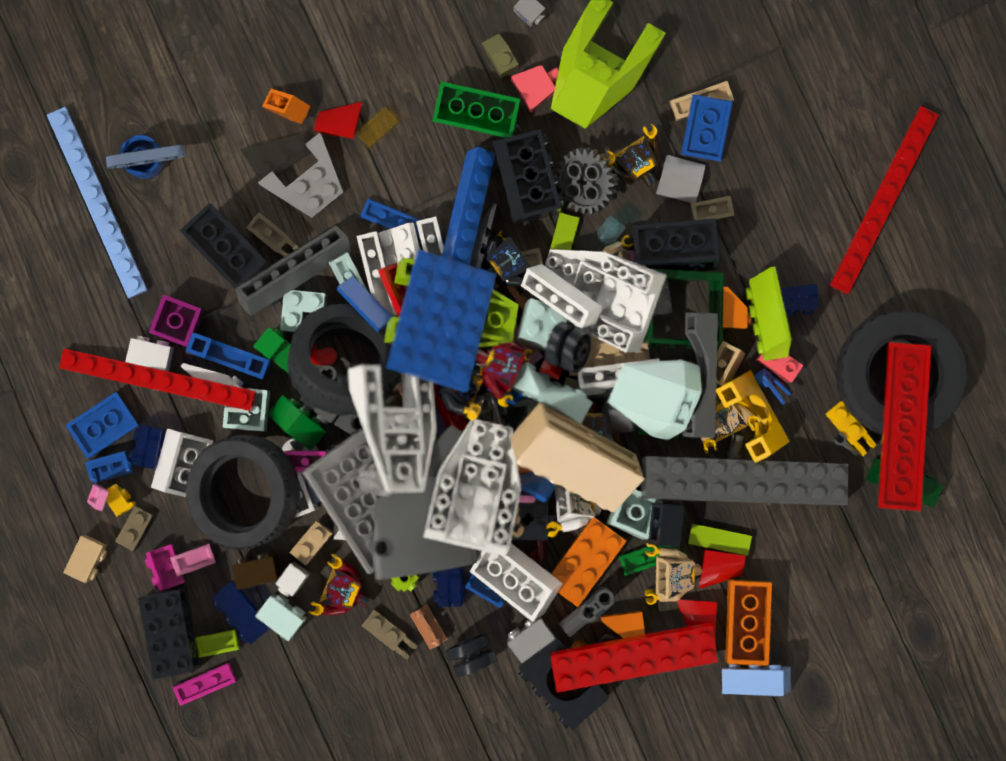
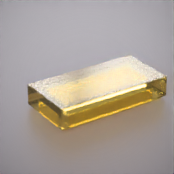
M384 107L355 134L370 149L396 126L399 121Z

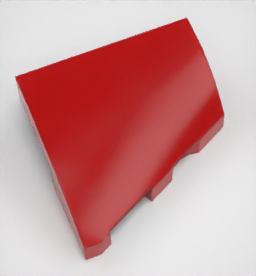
M357 102L319 112L314 126L315 133L354 140L363 103Z
M704 550L702 573L698 588L703 589L741 576L746 556Z
M679 599L677 605L687 627L711 622L715 638L717 602Z

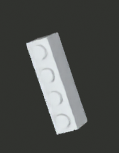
M542 264L527 268L521 284L523 288L581 329L597 323L603 308L600 304Z
M651 359L582 368L577 373L579 390L587 395L606 393V390L614 388L623 364L658 362L660 360Z

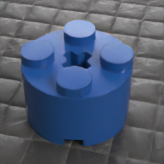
M136 135L123 143L120 154L161 147L148 136ZM164 161L124 168L137 178L148 179L158 175L163 168Z

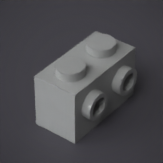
M367 463L359 469V475L355 480L360 483L359 487L363 491L378 496L389 497L391 493H387L376 464Z

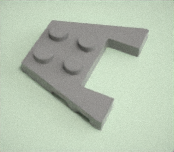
M320 133L305 144L317 158L318 162L289 186L285 187L273 171L258 182L262 187L311 218L343 193Z

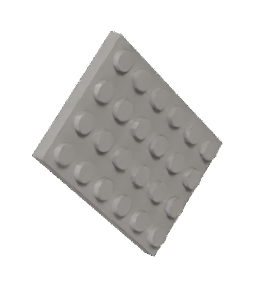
M361 428L302 473L365 571L371 574L374 572L368 543L374 534L376 500L381 496L372 495L370 492L366 493L359 487L360 483L355 480L359 475V469L367 463L376 464L364 429ZM379 542L377 545L378 552L383 549L382 542Z

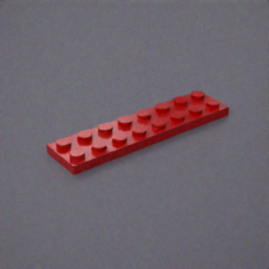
M888 343L878 508L921 511L931 346Z
M711 622L550 652L557 692L718 662L714 630Z

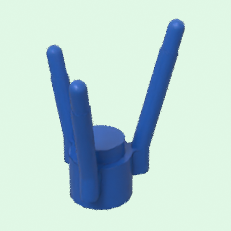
M765 368L754 375L759 386H762L763 389L769 386L781 404H785L784 399L773 386V381L787 395H791V392L771 371L769 372Z

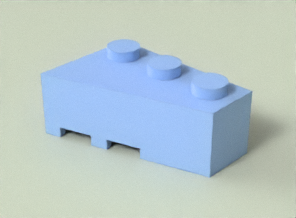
M728 664V667L722 669V694L784 696L791 691V667H781V665H769V667L748 665V667H740V664Z

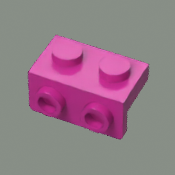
M173 544L146 553L145 562L148 569H151L153 572L152 582L159 592L186 582L184 575L176 577L170 557L176 556Z

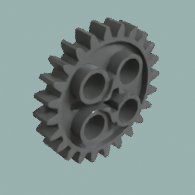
M590 147L585 149L579 148L563 156L565 160L559 162L562 167L556 169L560 173V176H557L560 181L558 188H561L562 191L559 193L565 196L563 202L569 201L568 207L575 206V212L582 210V214L588 212L592 214L609 206L608 202L614 199L611 194L617 192L612 187L618 185L616 181H613L617 174L611 173L615 167L608 166L610 159L604 161V153L598 155V150L591 151Z

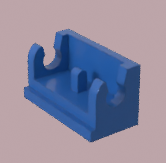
M128 451L85 462L90 481H93V483L134 473Z
M472 574L465 588L501 608L505 599Z

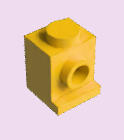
M114 484L107 489L109 493L106 502L116 517L123 515L137 505L135 501L131 502L129 500L131 496L125 488L122 489L117 484Z

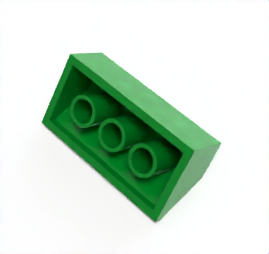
M441 81L432 122L504 138L512 137L521 99Z

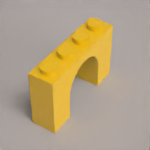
M751 370L716 389L725 408L737 402L747 407L754 416L759 417L762 426L757 422L754 423L755 437L745 444L754 462L772 455L790 442Z

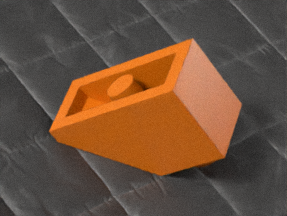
M270 89L262 107L299 124H302L310 108L308 104L297 97L274 89Z
M723 287V329H746L747 325L751 324V316L748 313L747 306L728 287Z
M641 611L601 616V621L622 638L645 635Z

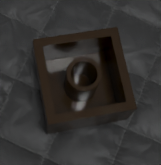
M271 552L256 555L257 559L252 560L251 556L236 560L237 563L232 565L237 590L278 581L282 575L277 554L272 555Z

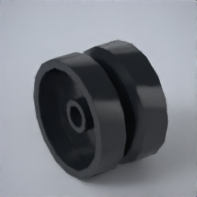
M563 321L559 322L553 328L547 341L545 350L547 363L558 368L563 366V369L573 373L580 372L591 352L593 343L591 331L579 327L575 328L574 325Z
M487 633L464 639L446 650L450 661L463 658V660L453 666L456 677L476 672L498 660L492 649L481 652L491 643Z

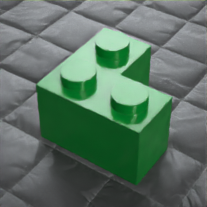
M268 327L253 347L289 373L288 354L291 343L285 339L287 335L276 327L274 329Z
M282 395L267 413L286 433L310 451L326 433L321 427L323 423L315 416L310 418V413L292 397L289 400Z

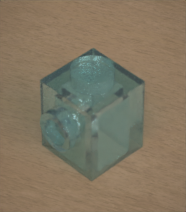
M610 215L596 234L599 235L598 239L605 245H608V243L611 245L616 242L626 227Z

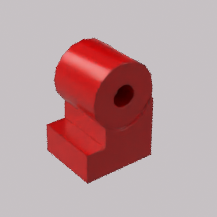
M313 345L311 360L314 365L330 366L336 363L338 354L333 348L327 347L317 350L318 345Z

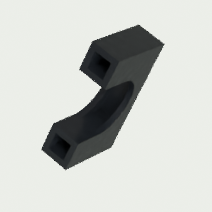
M554 634L555 639L518 666L520 670L518 674L525 682L529 680L534 686L532 690L539 698L543 696L546 699L547 703L545 705L552 713L556 711L560 715L559 721L566 729L570 727L574 730L610 697L600 685L589 686L573 698H560L550 691L547 685V675L552 667L550 652L568 649Z

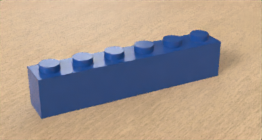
M476 147L466 153L442 253L444 258L466 265L470 264L495 153L480 147Z

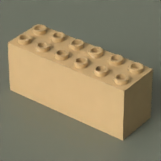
M541 402L510 437L516 462L521 467L533 470L538 476H544L556 485L560 484L569 492L579 494L586 501L596 503L603 510L607 509L614 513L644 480L635 453Z

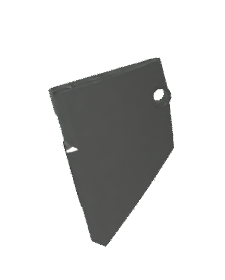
M450 425L433 444L424 492L391 493L389 497L381 496L376 500L374 534L368 543L369 552L373 557L375 579L423 574L478 562L476 549L424 537L439 470L462 435V432ZM379 542H382L383 549L378 552L377 545Z

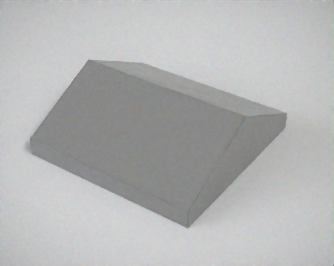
M666 155L656 194L688 203H696L706 165Z

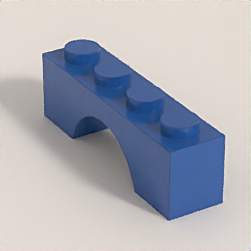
M193 332L186 349L188 353L266 380L272 364L271 360Z

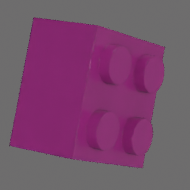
M163 294L149 333L187 347L192 332L197 334L205 310Z

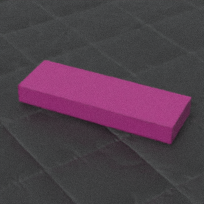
M229 662L172 688L180 706L233 684L237 682V679Z

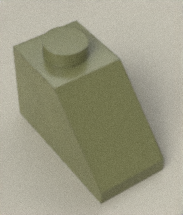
M500 34L481 43L500 78L518 70V63Z

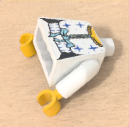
M558 484L555 488L557 520L561 524L558 525L556 522H550L546 529L554 528L555 531L549 532L548 536L555 537L558 531L563 530V532L585 526L590 519L600 514L601 508L594 502L586 501L579 494L571 493L565 487Z

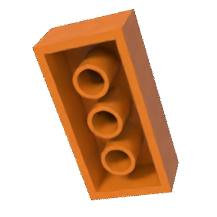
M595 517L590 519L550 573L562 583L558 593L579 607L623 547L626 540Z
M728 580L725 662L727 664L769 666L771 582Z

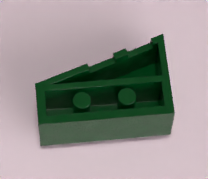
M873 459L865 481L879 485L880 459ZM928 474L925 477L923 476L921 504L935 508L944 485L937 483V478Z

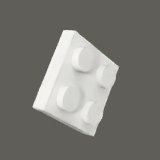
M406 223L378 233L386 267L395 263L398 265L403 257L415 260L416 252L420 248L414 223Z

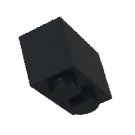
M652 502L648 543L658 546L680 547L684 506Z

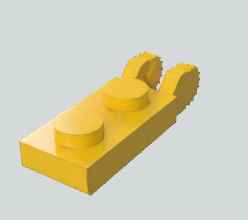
M842 401L825 413L839 432L846 436L849 444L853 445L862 456L867 453L864 447L857 442L861 437L864 438L870 447L874 448L876 446V443L867 434L866 429L850 414Z

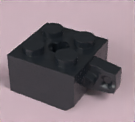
M535 498L533 503H518V514L520 516L518 524L523 526L524 530L518 538L511 535V540H548L547 525L550 522L561 524L557 520V515H553V510H548V500L543 502ZM527 513L531 514L530 517L533 516V521H530L529 525H526L525 521L522 522L521 520Z

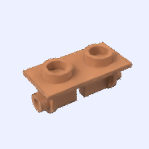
M427 604L410 614L430 650L448 640Z

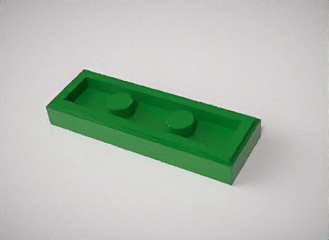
M647 546L618 557L626 576L656 566V557L660 556V554L652 557L648 556L645 551L651 552L654 550V547ZM664 546L681 551L680 547Z

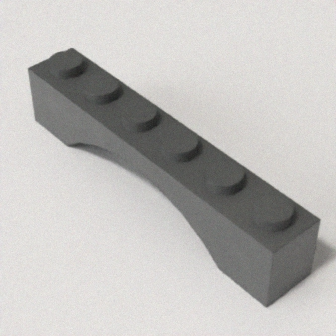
M685 313V334L694 349L697 365L700 366L702 393L687 428L683 431V436L715 437L718 313Z

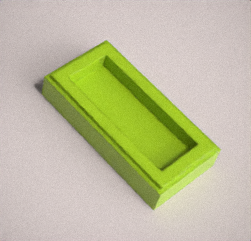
M236 629L196 637L199 658L240 649Z

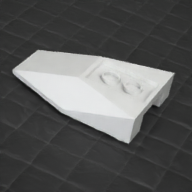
M550 249L545 267L603 307L597 323L584 329L591 331L592 336L622 351L640 352L666 275L607 252Z
M477 419L469 422L439 470L424 532L425 538L506 556L521 491L518 466L510 438L513 434V428Z

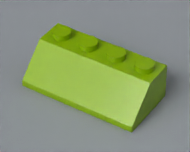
M770 267L750 279L749 288H746L747 300H751L752 304L749 306L750 316L755 319V324H753L754 335H758L759 338L757 350L759 354H762L763 361L788 358L791 342L776 268Z

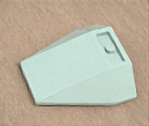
M684 360L623 364L608 403L649 435L669 440L686 430L702 393L700 366Z

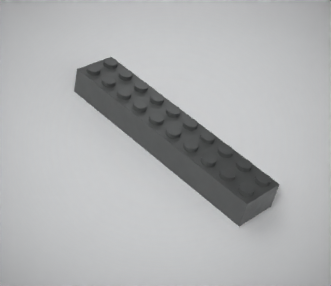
M648 456L642 458L644 480L641 482V499L830 506L848 505V464L782 461L754 462V460Z

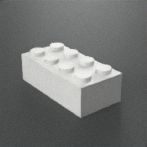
M511 543L506 556L482 551L477 558L478 562L470 570L473 575L532 622L544 615L562 586L559 580Z

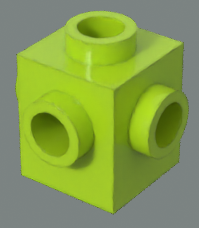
M418 574L410 575L406 582H403L401 577L391 578L393 580L391 584L397 591L402 590L405 592L408 589L411 592L419 584L417 579L420 576Z

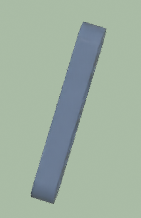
M176 145L106 157L107 168L115 169L186 157V150L184 145Z

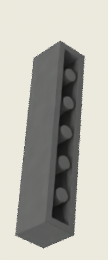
M334 226L237 287L235 290L239 304L250 316L254 315L330 266L328 262L345 252L350 254L348 237L337 226Z

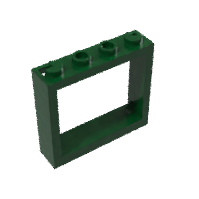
M652 269L665 274V280L709 282L708 313H718L717 341L718 346H721L723 342L724 273ZM652 315L642 344H648L647 348H660V345H666V349H678L679 345L684 346L685 350H694L689 339L653 338Z

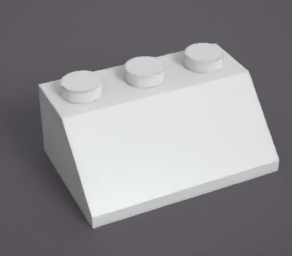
M167 429L151 488L186 497V482L190 468L197 456L207 446L212 445L213 440Z

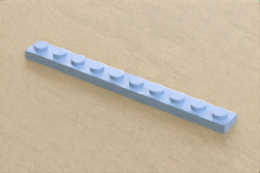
M63 107L47 114L127 297L130 299L148 291L68 109Z

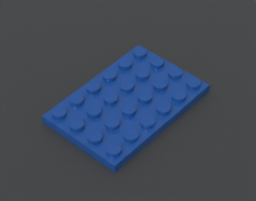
M418 249L386 368L466 392L496 274Z

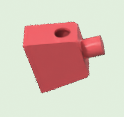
M540 65L511 77L513 85L530 113L534 112L554 95L555 86L553 83L557 80L559 71L557 68L546 73L543 66Z

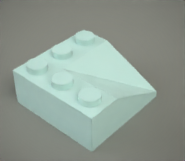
M527 362L524 365L522 364L512 389L524 397L532 398L538 404L541 402L581 424L593 403L586 398L587 394L579 389L574 390L567 385L563 386L556 381L552 383L549 381L550 376L541 372L537 373L535 371L536 367Z

